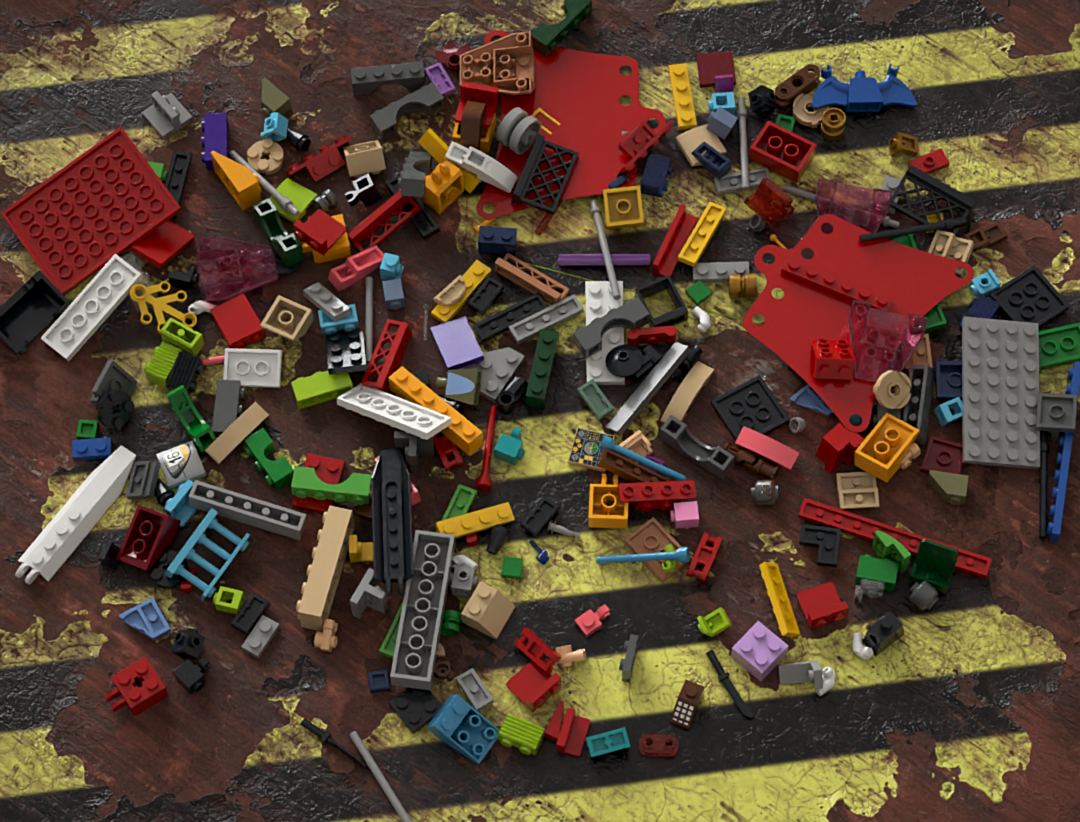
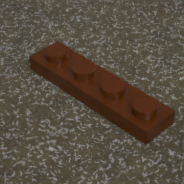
M606 447L603 449L598 462V466L633 483L672 481Z

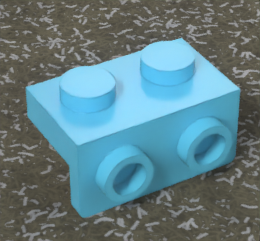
M355 304L347 305L350 308L351 314L337 322H334L324 312L318 310L322 334L330 335L337 331H353L358 328L359 323Z
M189 479L185 484L183 483L179 486L176 495L166 502L164 508L166 515L181 521L180 527H184L198 510L189 506L188 496L194 484Z

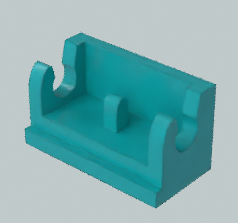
M625 727L585 739L591 758L631 747Z

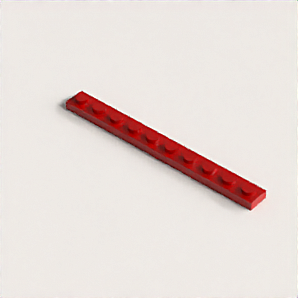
M804 498L798 514L800 519L825 527L839 528L843 533L873 542L875 532L879 530L896 539L914 556H917L922 539L957 549L959 555L954 569L986 579L992 561L991 558Z

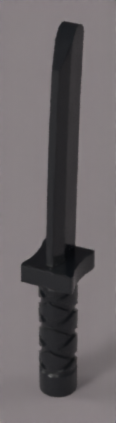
M708 651L706 655L715 668L716 673H718V682L723 683L741 713L752 719L754 715L729 679L730 674L728 672L725 673L714 651Z
M305 718L302 720L300 725L319 737L324 745L329 743L364 769L368 767L367 764L332 740L329 731H322Z

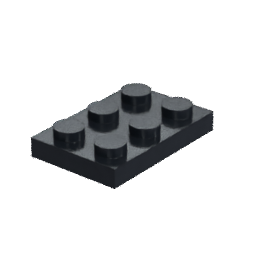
M363 331L326 335L329 375L367 370Z

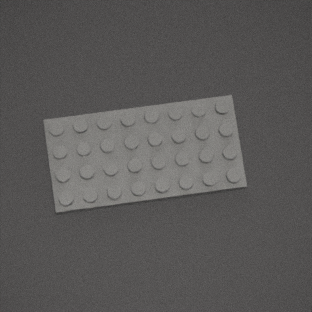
M964 316L962 319L963 463L1039 469L1040 431L1036 430L1039 393L1038 323Z

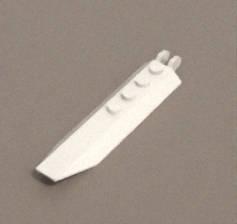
M120 446L86 478L20 557L18 562L23 564L18 568L15 576L21 578L30 568L32 570L25 578L27 584H31L38 575H41L48 582L122 494L136 458L134 453Z

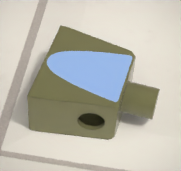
M448 370L447 378L437 377L436 388L445 389V397L478 406L483 370Z

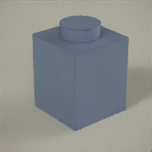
M719 106L716 112L712 111L707 119L709 124L706 129L725 140L738 117Z
M401 278L382 281L386 310H398L401 307H405Z

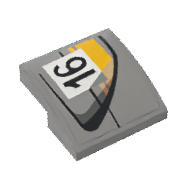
M193 441L156 454L170 489L185 483L188 479L192 481L206 475Z

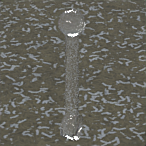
M424 305L422 308L424 311L423 340H427L428 311L430 307Z

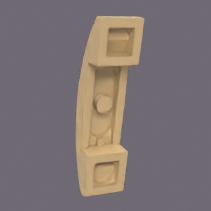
M698 361L676 390L661 418V422L665 423L671 415L683 422L687 416L688 409L702 387L706 386L715 369Z
M254 402L205 451L219 464L269 414L257 402Z

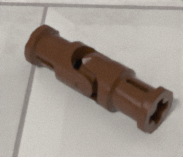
M730 441L726 442L723 447L724 450L735 456V464L743 466L757 475L761 474L769 478V480L776 478L780 466H773L765 462L764 458L749 453L744 448L740 449L732 445Z

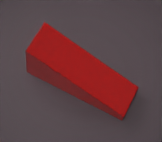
M561 700L544 732V737L555 742L558 741L562 726L564 702Z

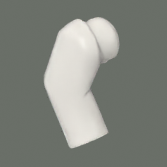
M199 300L188 307V312L193 313L195 316L203 312L211 313L210 309L216 307V305Z
M696 306L692 314L700 321V324L697 326L701 332H706L711 327L710 316Z
M465 555L453 556L452 569H455V566L461 565L475 568V570L478 567L477 563Z
M861 633L852 634L853 652L864 660L870 659L874 653L873 649L862 645Z
M825 667L822 670L823 689H815L819 696H822L835 686V672L831 667Z

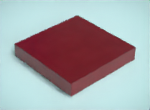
M732 51L696 54L700 88L715 87V76L733 74L734 85H736Z
M930 436L920 472L929 474L930 470L960 474L963 466V444Z

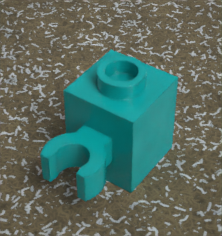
M514 427L511 436L501 434L494 448V458L516 466L518 460L521 461L523 459L525 450L523 449V441H520L522 429Z

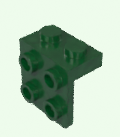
M922 539L908 581L919 584L926 581L937 591L946 593L959 551L927 539Z

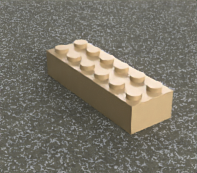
M330 505L328 512H324L323 529L318 531V546L313 548L312 565L309 564L307 568L308 579L307 583L304 582L302 585V600H298L296 606L301 627L322 632L324 619L329 617L349 549V535H353L355 528L352 510Z

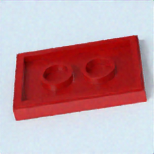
M168 220L142 240L135 242L131 246V251L161 269L195 240V235Z

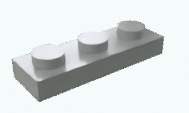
M749 261L697 263L695 267H692L693 283L699 280L702 283L728 282L729 274H740L743 277L744 274H749Z
M319 282L303 290L304 296L334 322L351 314L350 308Z

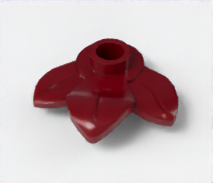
M448 41L443 51L435 52V58L441 64L446 65L449 70L458 71L460 70V55L470 51V46L465 44L458 48L453 42Z

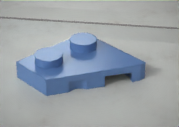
M808 384L790 398L793 404L829 417L834 413Z
M153 597L119 615L121 621L153 641L172 632Z

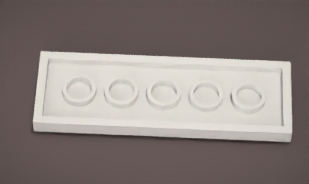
M114 254L44 333L41 339L69 362L129 294L131 287L138 284L144 276L117 254Z
M585 281L586 326L595 318H601L611 309H617L623 305V281H617L621 298L618 300L613 298L609 281ZM624 327L609 329L602 337V350L586 359L587 382L593 379L597 385H625V377H617L611 374L605 363L606 356L610 350L616 346L624 345Z
M361 383L337 398V405L347 410H352L363 416L383 422L406 433L416 435L421 439L428 440L451 425V417L376 388L363 386Z

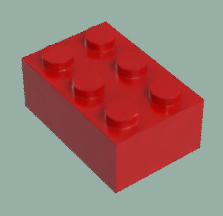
M767 121L750 147L749 159L798 183L815 157L817 144Z

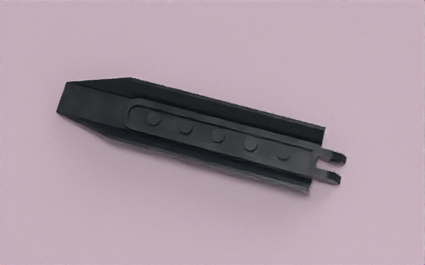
M398 448L381 450L371 477L374 579L386 583L387 597L392 596L393 589L391 583L396 582L399 584V595H404V582L414 576L410 473L402 451Z

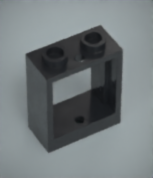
M669 275L658 277L653 282L641 284L635 289L634 298L638 297L650 313V323H648L650 327L675 326L688 320V310ZM667 290L676 309L653 318L644 298Z

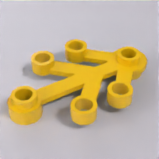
M162 281L160 284L149 287L143 284H135L131 287L129 294L133 301L138 302L141 312V323L148 325L152 321V315L148 313L146 302H148L154 309L158 323V333L161 331L160 326L166 324L163 312L190 328H193L197 323V317L193 313L183 314L167 305L176 301L183 303L187 298L185 291L180 290L175 294L159 298L150 295L156 292L163 294L169 292V282ZM161 285H167L168 289L163 290ZM141 291L142 296H137L135 292ZM178 294L184 295V299H179ZM143 316H148L150 320L144 321ZM190 319L192 324H186L185 320Z

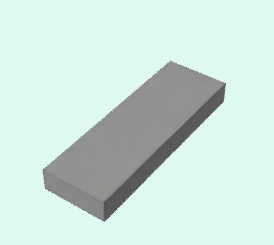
M768 167L749 170V190L772 186ZM741 172L725 175L720 180L714 177L713 181L718 196L744 191L742 190Z

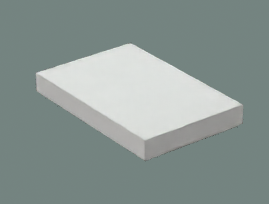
M225 348L223 380H239L242 387H281L282 350Z

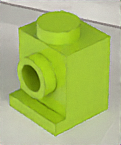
M220 586L219 592H216L213 598L216 610L235 615L242 609L245 601L243 591Z

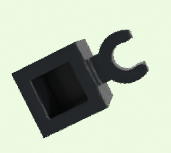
M369 173L353 181L355 191H349L345 194L351 207L355 206L359 200H362L367 207L382 199L379 189Z
M203 657L194 665L187 659L173 671L174 677L191 695L204 687L206 681L202 673L211 667L210 662Z

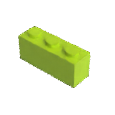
M319 371L311 376L300 377L291 382L299 410L338 398L353 388L349 373L329 375L328 371Z

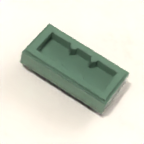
M593 379L577 389V392L598 421L615 411Z

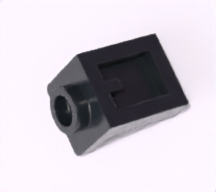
M191 266L188 275L181 271H170L168 279L170 286L192 291L193 286L198 283L199 274H197L196 267Z

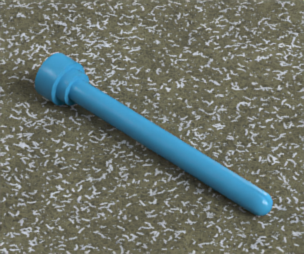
M604 435L598 449L602 451L606 447L672 479L686 481V476L615 444V441L611 440L612 438Z
M680 547L675 552L599 556L596 558V562L598 564L676 559L680 563H689L690 551L689 547Z

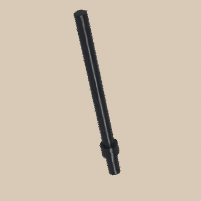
M948 218L943 219L941 222L863 234L859 236L860 242H867L939 229L950 230L953 227L966 225L967 221L966 218L953 220Z
M1040 431L1039 539H1047L1048 454L1050 453L1048 431Z

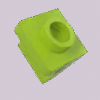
M721 607L705 617H697L700 631L710 637L716 636L732 625L726 612Z

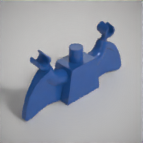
M889 64L887 76L882 82L877 83L874 77L866 78L864 71L855 72V78H850L847 84L838 81L835 76H832V67L827 65V70L821 67V77L826 80L815 91L812 108L820 109L827 106L846 107V112H880L883 106L902 105L914 108L917 102L910 89L901 80L896 78L899 66L897 69H892V64Z

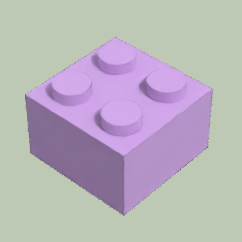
M757 621L732 647L731 657L761 682L787 655L788 645L761 622Z

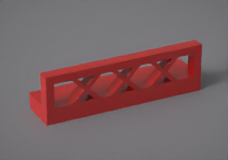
M400 189L350 231L347 236L360 252L376 245L378 246L420 211L421 208L411 196H401ZM410 202L414 206L411 211L403 212V207ZM392 216H399V220L395 224H389V219ZM385 228L381 236H375L376 229ZM363 240H371L370 245L365 249L359 245Z
M680 205L653 262L652 275L665 277L669 275L670 278L672 277L679 262L678 255L698 222V217L686 213V205Z
M387 319L361 382L363 386L389 393L388 377L398 370L413 333L408 323ZM391 326L399 327L398 331L390 335L388 333ZM391 341V348L383 351V344ZM384 357L386 359L385 363L376 367V361ZM378 373L377 382L369 381L370 376Z

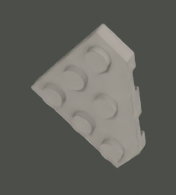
M509 347L483 353V361L459 368L483 370L480 394L494 403L498 400L499 393L504 391L525 360L524 355Z

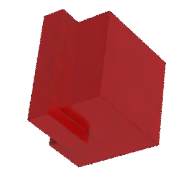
M840 421L822 437L815 456L826 464L824 470L831 474L842 462L849 466L854 461L855 451L865 439L858 433L848 430Z

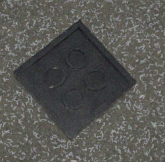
M1035 265L989 295V298L1009 321L1038 323L1039 328L1067 311L1070 307Z
M760 375L716 397L710 403L735 441L743 426L767 435L788 424L790 418Z

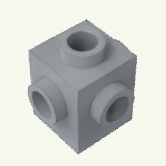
M467 565L455 566L454 573L451 572L449 577V584H452V595L469 598L472 596L473 587L476 588L478 584L475 568Z

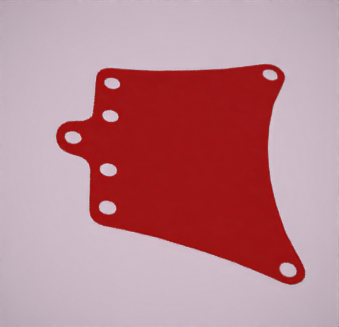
M499 30L491 31L485 36L484 43H490L491 38L494 36L503 38L510 34ZM557 47L554 52L545 56L534 49L535 89L530 94L522 95L500 93L501 122L516 107L526 111L528 116H531L538 108H541L545 113L558 121L560 125L539 112L535 118L541 122L542 126L552 132L550 135L541 128L539 135L545 136L546 141L579 153L559 201L603 194V190L610 189L608 184L617 179L620 173L619 170L630 160L624 152L619 150L618 145L641 122L645 121L647 123L651 118L659 121V126L652 129L657 133L666 124L665 117L658 110L645 108L641 105L639 101V66L634 58L590 53ZM622 66L631 67V74L627 76L620 74L619 70ZM624 95L630 96L632 102L626 106L622 105L619 102L620 97ZM622 131H627V132H628V133L622 135ZM499 143L495 160L512 171L517 176V180L510 193L487 183L476 207L480 217L494 219L531 207L521 202L517 205L511 201L533 145L527 152L518 155L509 149V146L505 147ZM548 147L544 150L547 157L555 154L554 150ZM569 155L561 156L564 163L572 161L573 158ZM558 158L549 160L552 167L561 165ZM638 159L634 162L636 166L630 172L624 171L630 175L629 181L618 188L636 186ZM546 162L538 165L541 171L549 169ZM563 168L555 171L558 178L566 175ZM552 173L543 175L546 182L554 180ZM537 177L532 179L534 186L543 184L542 180H539ZM557 183L549 185L552 193L560 190ZM545 187L537 190L540 197L548 194ZM530 192L525 195V198L533 200L536 199L534 192ZM548 198L543 200V203H552V200ZM486 203H492L496 209L493 213L488 214L483 211V206Z
M824 214L816 220L794 248L784 249L775 245H766L757 251L754 263L756 268L765 276L767 284L744 316L743 326L747 332L776 353L804 379L848 430L862 432L868 427L875 397L873 386L884 373L901 342L919 320L943 298L970 283L974 277V270L968 263L927 253L887 238L860 242V235L871 232L833 214ZM829 223L833 226L834 230L830 234L823 233L821 225ZM809 248L814 252V256L812 259H805L802 257L801 251ZM765 253H771L774 255L775 261L772 264H766L763 262L762 256ZM788 254L893 296L894 299L887 316L782 274L781 270ZM959 267L965 268L967 276L965 278H958L955 275V269ZM774 288H780L784 291V297L776 299L772 296L771 292ZM760 314L765 318V323L757 326L752 322V317ZM824 338L827 340L844 339L849 341L855 356L853 380L814 378L816 357L812 346L813 340ZM854 414L859 415L862 418V424L859 426L852 425L849 421L850 416Z

